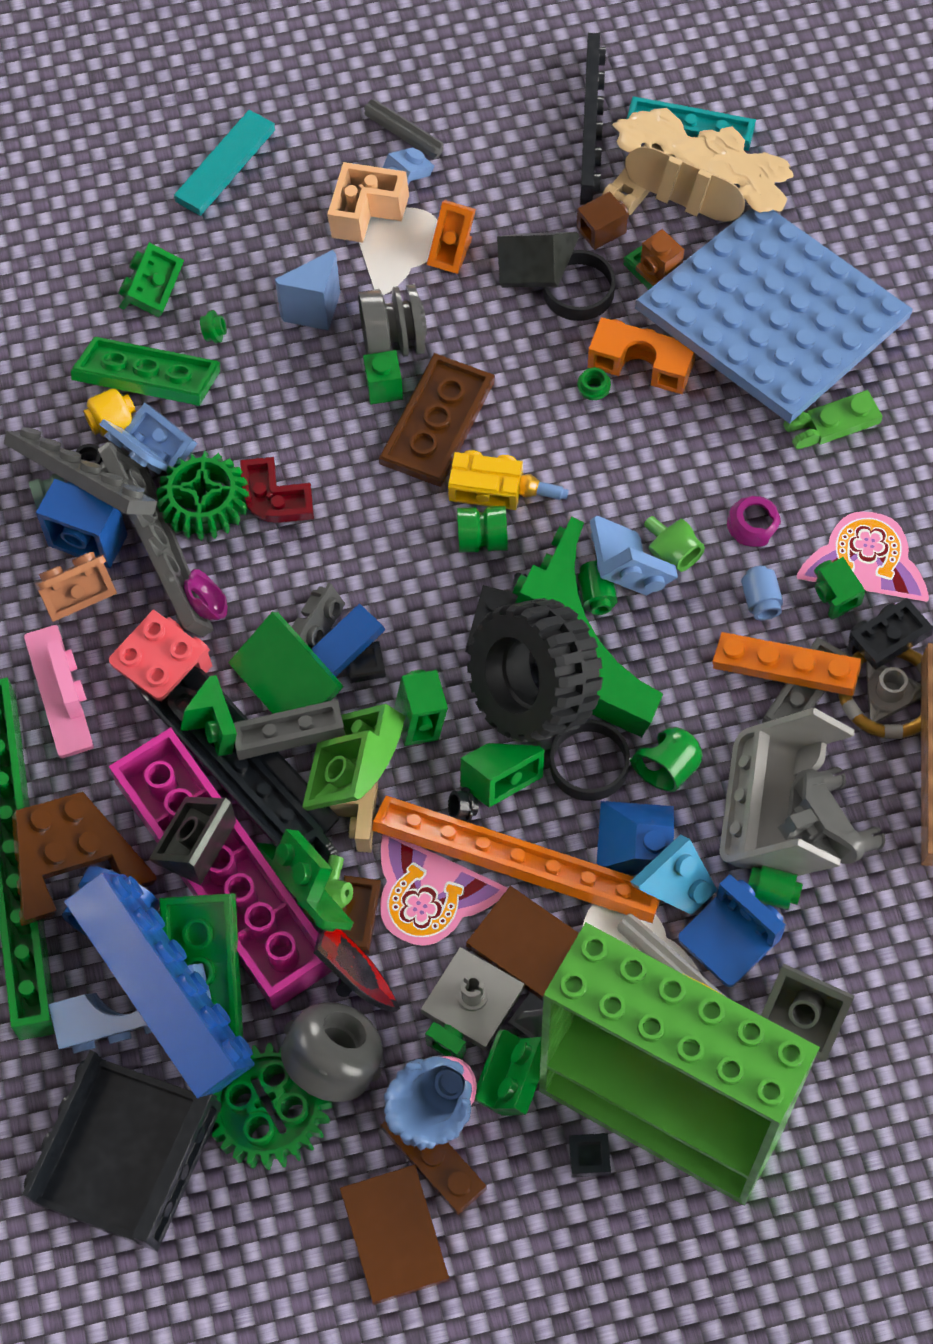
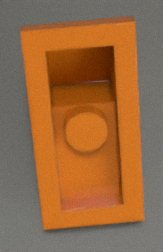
M447 200L442 202L427 265L455 274L459 273L472 241V236L469 235L476 209Z

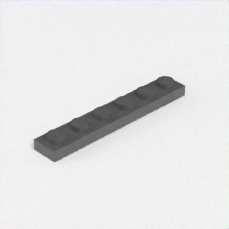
M22 427L21 431H6L4 439L6 446L125 514L154 515L157 501L145 495L144 489L123 483L121 476L102 471V466L97 463L82 460L80 453L61 448V443L56 440L43 438L39 430Z

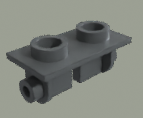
M328 583L326 588L319 586L317 590L311 592V596L301 611L308 618L302 619L297 617L292 625V628L310 649L328 634L345 606V602L331 583Z

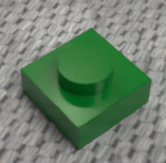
M433 1022L425 1033L426 1045L443 1056H453L462 1060L466 1054V1042L463 1041L464 1036L451 1025L445 1024L442 1027Z

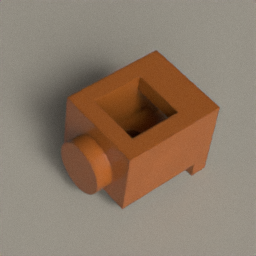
M661 229L642 243L641 263L636 266L635 270L654 286L683 263L684 248Z

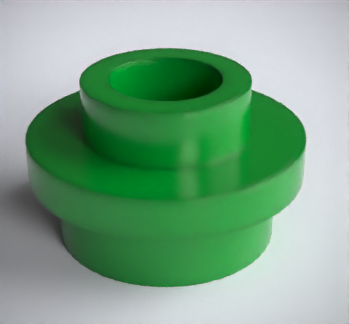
M211 310L206 315L200 317V328L205 341L221 343L223 335L227 333L223 316H218L215 310Z
M593 367L585 370L579 376L577 388L584 398L600 400L608 395L611 381L605 371ZM596 384L599 387H590L589 385Z

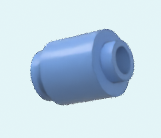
M755 566L747 570L746 575L741 579L749 612L754 615L756 620L760 621L779 616L782 613L783 599L775 571L767 569L765 566Z

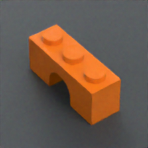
M601 317L588 349L587 367L600 368L605 373L619 376L625 363L633 359H642L649 362L653 367L651 386L683 395L694 365L695 353L673 337L659 334L652 329H641L627 325L620 320H610Z

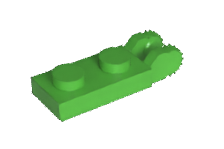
M865 390L807 411V413L802 412L790 424L784 421L783 426L788 432H795L810 426L811 429L798 434L792 440L794 447L801 449L817 443L821 445L881 423L883 416L870 392Z

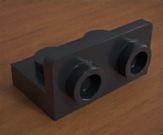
M905 598L897 604H888L880 611L878 616L870 621L863 620L856 624L850 631L848 650L851 654L859 651L876 670L933 634V626L912 602Z

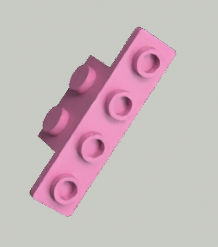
M57 625L25 634L24 639L59 757L63 759L92 750L94 745L81 704L87 698L81 680L74 681L72 671L78 668L72 649L65 651Z

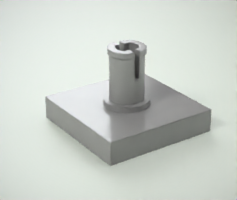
M460 947L422 1006L421 1014L443 1027L445 1024L451 1025L462 1033L464 1039L487 1051L525 989V984Z

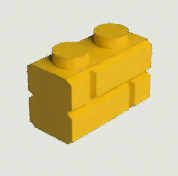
M467 450L464 453L455 452L448 484L449 501L489 507L506 506V509L517 510L520 479L523 475V461H517L510 455H500L497 458L483 456L475 450Z

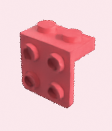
M154 609L109 657V662L115 670L157 701L164 700L194 666L202 669L205 673L213 666L208 653L210 649L202 640L195 636L192 638L183 631L176 621L170 617L165 618Z

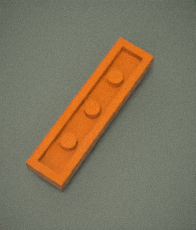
M721 632L712 661L713 669L849 696L854 694L861 669L860 658Z

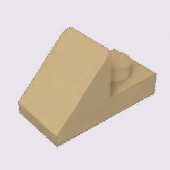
M378 781L359 800L330 806L337 816L351 817L349 838L355 839L357 852H372L374 833L372 826L376 814Z

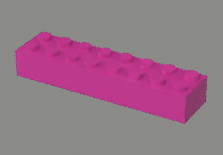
M171 727L109 766L115 784L157 844L185 797L221 798ZM236 819L235 826L201 885L182 876L180 877L193 896L236 893L237 952L239 954V962L274 1011L332 971L313 953L318 932Z

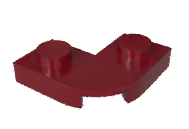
M274 457L240 460V467L243 471L241 477H245L248 482L247 485L242 486V488L249 492V496L244 497L245 504L254 516L272 523L314 519L311 483L277 486Z

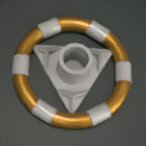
M910 648L897 656L913 664L921 674L922 655ZM859 651L856 652L852 657L860 658L861 665L866 662L869 718L863 714L852 696L838 693L842 709L851 722L863 731L884 739H902L919 733L921 731V714L915 720L903 725H883L879 722L921 700V684L908 678L906 673L897 667L889 668L883 665L875 670Z

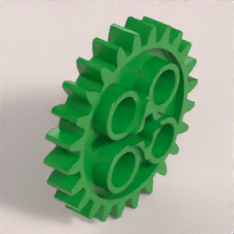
M268 1043L265 1053H260L256 1045H253V1055L250 1058L255 1065L222 1090L213 1094L222 1104V1108L214 1123L213 1128L217 1129L212 1133V1137L216 1142L223 1141L220 1148L226 1155L233 1152V1158L237 1163H241L247 1156V1164L252 1169L257 1166L261 1159L263 1166L270 1170L273 1159H277L284 1168L287 1165V1156L290 1154L296 1160H301L299 1149L302 1146L310 1151L314 1150L309 1140L312 1136L317 1138L324 1137L318 1124L330 1123L329 1117L322 1110L332 1108L333 1104L331 1101L322 1100L310 1095L290 1078L281 1060V1048L276 1053L272 1043ZM285 1074L281 1084L269 1086V1082L274 1075ZM254 1078L259 1079L264 1091L272 1101L274 1109L286 1127V1133L280 1134L274 1120L267 1112L264 1102L252 1084ZM251 1094V1099L246 1105L236 1106V1101L241 1095ZM295 1105L303 1106L299 1116L287 1118V1112L291 1107ZM259 1126H269V1131L264 1137L260 1139L253 1138V1133Z

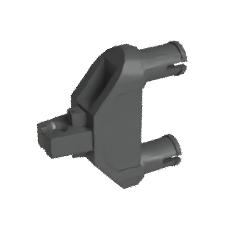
M831 767L819 772L814 769L802 770L795 777L790 790L788 818L785 819V823L778 827L785 840L802 837L805 842L841 859L840 863L842 864L856 862L862 858L864 853L884 847V833L872 836L879 833L881 829L877 826H872L859 832L855 831L830 791L840 790L846 784L845 773L833 776V774L840 773L842 771L841 768Z

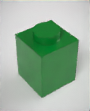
M397 351L363 355L370 405L403 400L402 377Z

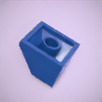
M601 801L596 865L624 874L638 875L674 841V806Z

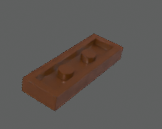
M386 1121L380 1125L384 1133L413 1165L415 1164L416 1169L457 1215L487 1190L486 1184L448 1142L435 1145L433 1149L426 1147L420 1151L417 1146L404 1144L400 1135H394L389 1130Z

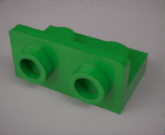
M150 242L142 253L137 250L129 265V268L134 270L131 278L125 277L118 291V295L122 296L119 308L125 310L130 303L159 318L165 309L184 260Z
M499 1030L478 1081L474 1101L501 1116L526 1115L540 1078L541 1037L519 1038L507 1030Z

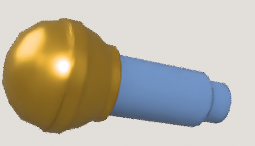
M532 474L521 476L519 494L527 498L540 495L558 500H567L568 489L540 482Z

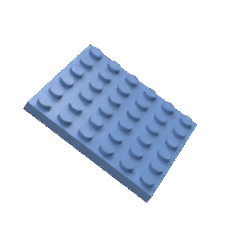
M752 208L636 300L635 305L637 311L789 424L907 321L913 310L774 210L759 213Z

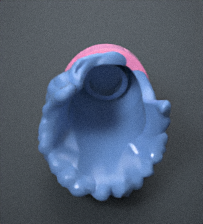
M433 1056L426 1060L415 1059L408 1062L402 1070L397 1072L396 1078L389 1084V1088H387V1092L384 1094L385 1121L389 1130L394 1135H400L404 1144L417 1146L420 1151L426 1147L433 1149L435 1145L445 1144L458 1138L463 1126L470 1119L471 1105L474 1102L477 1091L476 1078L470 1066L463 1060L453 1056Z

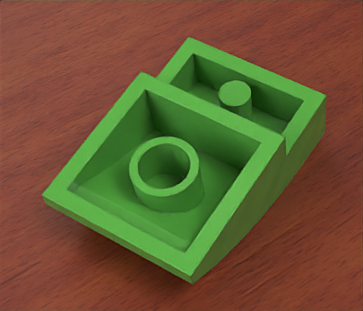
M387 704L342 714L346 735L317 742L302 808L309 811L362 798L379 780L388 766L398 744L406 716Z

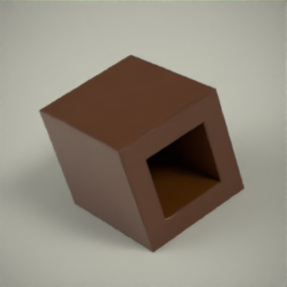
M609 191L577 208V229L590 246L596 250L627 233L628 209L622 201H618Z

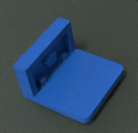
M729 874L719 884L717 896L679 933L678 942L726 987H733L781 940L786 924L783 922L781 914L771 905L765 906L755 897V892L749 884L741 879L737 881Z

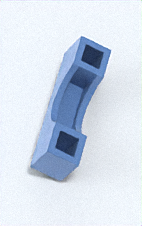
M203 964L188 965L192 973L194 971L198 972L206 982L207 978ZM208 990L206 993L209 996V998L212 999L210 990ZM97 993L83 994L48 1004L58 1048L72 1047L73 1054L95 1049V1041L107 1037L109 1044L131 1039L130 1031L144 1028L145 1034L153 1033L138 1010L130 1014L116 1012L105 1005Z

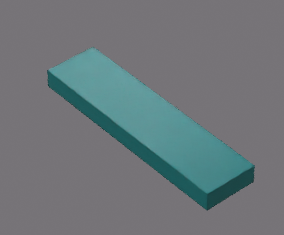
M632 97L626 119L633 112H649L653 109L667 108L681 120L686 134L690 137H698L700 131L714 130L719 132L722 128L733 126L745 139L743 150L749 151L756 119L641 97Z
M248 110L174 194L175 202L201 216L273 134L275 123Z

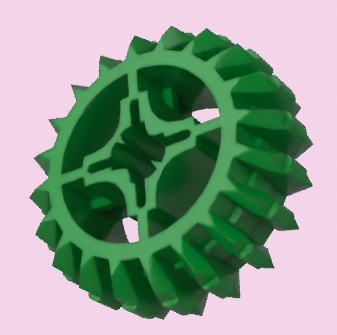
M204 451L201 458H196L193 453H190L188 461H183L178 457L176 462L177 468L167 466V476H160V487L156 491L159 512H163L164 522L170 523L175 533L183 530L184 536L187 539L194 533H197L198 539L202 541L205 534L208 533L216 539L217 531L219 530L228 534L230 531L229 524L239 526V515H246L247 511L244 497L249 496V492L242 488V486L247 485L248 482L245 477H241L243 471L240 467H234V462L230 458L223 461L219 453L213 458H209V454ZM210 479L219 481L221 483L213 482ZM179 505H184L185 508L193 509V510H195L196 512H191V511L185 510L184 508H182V507L179 506Z

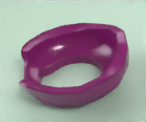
M748 496L741 498L731 506L726 526L738 543L749 547H761L768 544L769 539L776 532L779 525H781V519L777 507L772 501L761 496ZM759 505L767 510L773 522L765 530L754 528L745 521L743 516L744 510L749 506Z
M193 569L183 585L191 607L204 619L219 620L225 618L228 609L225 594L204 572L199 569ZM191 590L194 591L200 598H195Z

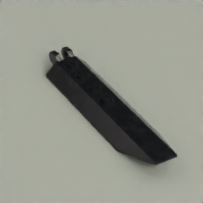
M194 666L162 701L155 700L133 683L149 707L168 728H172L186 748L276 847L280 844L286 829L298 830L311 845L314 844L316 851L327 863L330 855L339 856L337 848L326 837L328 831L339 821V817L329 806L309 811L302 808L308 783L278 751L239 760L234 744L232 754L218 756L214 743H209L207 740L205 728L181 731L180 728L186 707L209 678L202 669ZM223 692L233 723L248 720Z

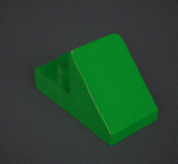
M217 675L209 676L186 707L180 729L181 731L205 728L208 742L214 743L218 756L232 754L237 732Z

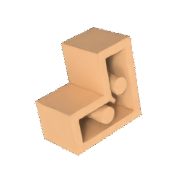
M343 162L327 214L332 238L363 243L370 217L402 221L409 198L406 171Z

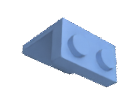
M145 402L125 429L105 419L99 424L107 430L104 436L119 448H125L130 452L128 455L130 458L143 467L147 466L157 474H160L162 470L166 472L167 466L177 468L176 462L178 457L185 461L198 444Z
M595 516L590 520L591 538L597 556V569L602 579L647 596L652 592L662 590L666 584L678 578L675 565L643 552L641 538L636 531L600 516Z

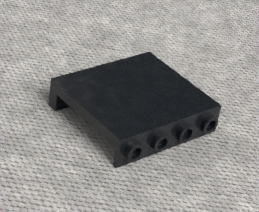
M89 1050L86 1059L81 1061L76 1069L75 1082L69 1095L65 1096L60 1103L58 1119L52 1131L48 1132L43 1139L41 1145L42 1153L35 1167L30 1169L26 1175L22 1195L39 1207L158 1252L222 1108V1104L213 1094L196 1098L190 1090L103 1060L96 1052Z

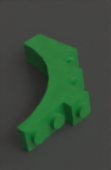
M571 517L566 529L559 526L551 545L556 547L554 555L546 553L540 568L533 565L527 577L521 574L512 594L518 596L515 603L542 598L559 601L565 605L564 607L568 606L578 614V620L582 619L590 628L588 631L590 637H594L597 642L598 648H596L598 658L601 657L603 667L599 669V677H603L602 688L597 691V695L600 698L595 709L591 710L593 712L592 715L642 738L653 720L663 693L640 681L619 664L599 641L588 622L578 595L575 575L577 543L584 522Z

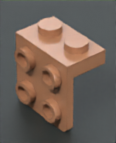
M88 552L72 559L74 566L62 571L61 566H56L39 574L41 581L35 583L52 622L117 594L104 565L106 562L104 555L95 557L94 552Z

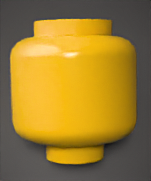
M113 388L89 398L87 409L83 410L84 416L94 435L100 433L104 438H106L104 435L107 433V430L99 425L103 419L125 429L132 421L131 414L136 412L128 394L122 396L118 390Z

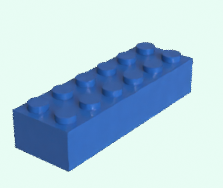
M101 873L64 901L196 1098L219 1092L255 1065L250 1058L253 1052L249 1044L240 1035L236 1037L228 1026L231 1022L229 1015L220 1004H213L206 993L209 988L203 977L196 971L193 973L190 971L184 961L187 958L184 949L176 940L172 939L170 941L162 929L165 927V923L160 914L152 907L149 909L142 900L141 896L144 895V892L138 882L133 877H127L125 874Z

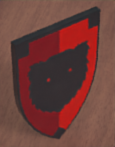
M320 928L313 953L339 977L336 993L341 997H347L353 991L365 1001L380 1009L397 1012L400 1007L391 988L366 953L342 929L326 931Z

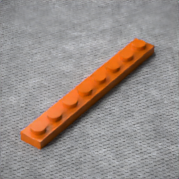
M387 795L373 820L372 831L625 915L630 913L636 918L649 923H653L661 901L632 886L630 881L634 878L633 876Z

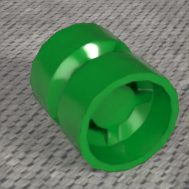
M506 506L486 507L484 512L481 513L476 507L457 508L459 553L479 552L481 546H485L488 552L508 551Z

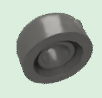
M322 1002L304 1009L295 1020H291L285 1025L284 1033L286 1037L281 1046L283 1066L290 1078L310 1095L332 1102H346L362 1095L371 1081L374 1082L380 1078V1064L383 1056L382 1040L373 1023L355 1008L336 1002Z

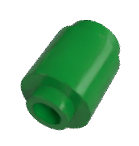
M597 560L584 563L580 566V573L577 576L583 609L594 615L606 614L618 602L614 583L600 577L597 569Z
M764 865L762 869L753 866L748 883L754 890L755 897L761 903L789 910L790 903L798 905L803 883L796 882L798 874Z

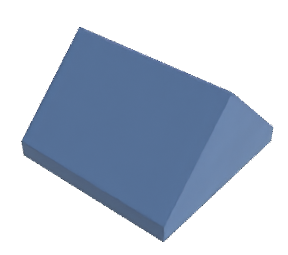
M333 250L275 279L280 316L284 322L329 331L340 296L337 257Z

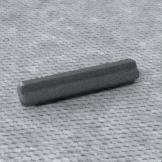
M371 99L365 105L364 114L371 120L433 159H437L444 150L442 141L375 99Z

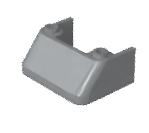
M811 708L741 731L735 739L732 750L719 850L721 859L739 868L752 869L754 866L762 869L764 865L798 874L797 876L839 867L841 859L805 842L803 839L793 838L785 840L778 827L785 823V819L788 818L790 790L798 773L806 769H814L816 771L820 769L825 761L827 744L853 737L854 729L816 708Z

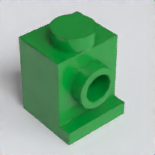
M844 557L834 562L832 560L824 561L814 569V573L817 576L815 590L823 603H829L828 616L831 620L862 605L866 590Z

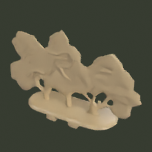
M667 108L653 109L649 112H633L628 119H618L616 123L612 124L619 132V137L616 141L619 148L629 152L625 160L628 176L635 184L657 194L655 199L664 203H668L671 200L686 207L685 212L697 217L698 213L722 222L733 221L742 215L745 208L744 198L750 207L759 213L771 210L782 212L788 198L775 185V182H784L789 178H793L794 175L789 169L790 164L788 161L766 152L747 154L743 150L745 139L733 126L722 128L719 132L714 130L700 131L698 137H690L686 134L681 120ZM645 143L647 147H641V144ZM652 144L660 145L663 152L652 148Z

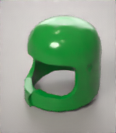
M670 727L662 730L657 736L658 746L640 748L630 758L632 767L645 782L655 788L671 793L675 792L698 769L703 758L702 749L695 737L679 727ZM642 757L648 758L663 767L657 771L650 770L644 764Z

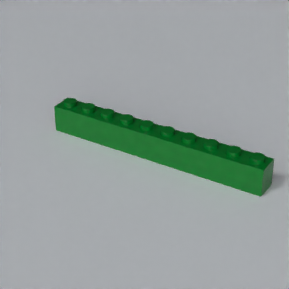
M7 677L0 679V934L11 1028L21 1041L55 1034L48 1005L54 1003L44 919L22 926L19 917L21 902L17 890L19 875L18 862L15 861L12 816L16 810L30 807L17 698Z

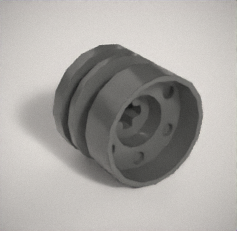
M415 284L406 285L405 301L401 299L399 287H393L391 303H385L380 289L358 292L359 312L366 355L391 351V343H398L402 356H408V341L410 340L413 342L416 355L425 354L427 325L424 306L418 296Z

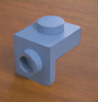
M412 147L388 153L383 168L406 171L409 185L410 181L431 176L435 165L427 160L421 151Z

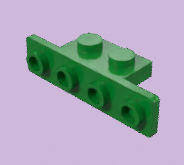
M286 829L277 847L274 844L257 843L256 847L283 885L297 899V903L311 915L314 923L319 928L326 931H335L336 929L351 930L354 922L324 889L333 869L298 830Z

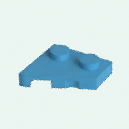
M681 834L630 881L631 885L691 915L718 891L691 840Z

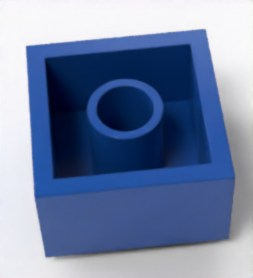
M54 479L36 511L49 547L76 557L88 552H94L95 557L104 555L106 560L104 565L109 569L128 536L121 511L69 481L66 483Z

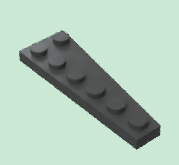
M110 442L98 448L103 460L100 463L102 471L119 475L123 478V483L144 489V494L158 503L157 489L147 466H141L128 456L130 453ZM157 503L154 515L129 514L159 575L165 592L175 608L176 619L179 625L185 631H190L201 637L214 631L210 620L200 617L193 610L186 597L183 585L185 580L188 579L190 570L175 533L172 530V526L170 523L164 522L163 512H159ZM191 590L195 598H200L194 591Z

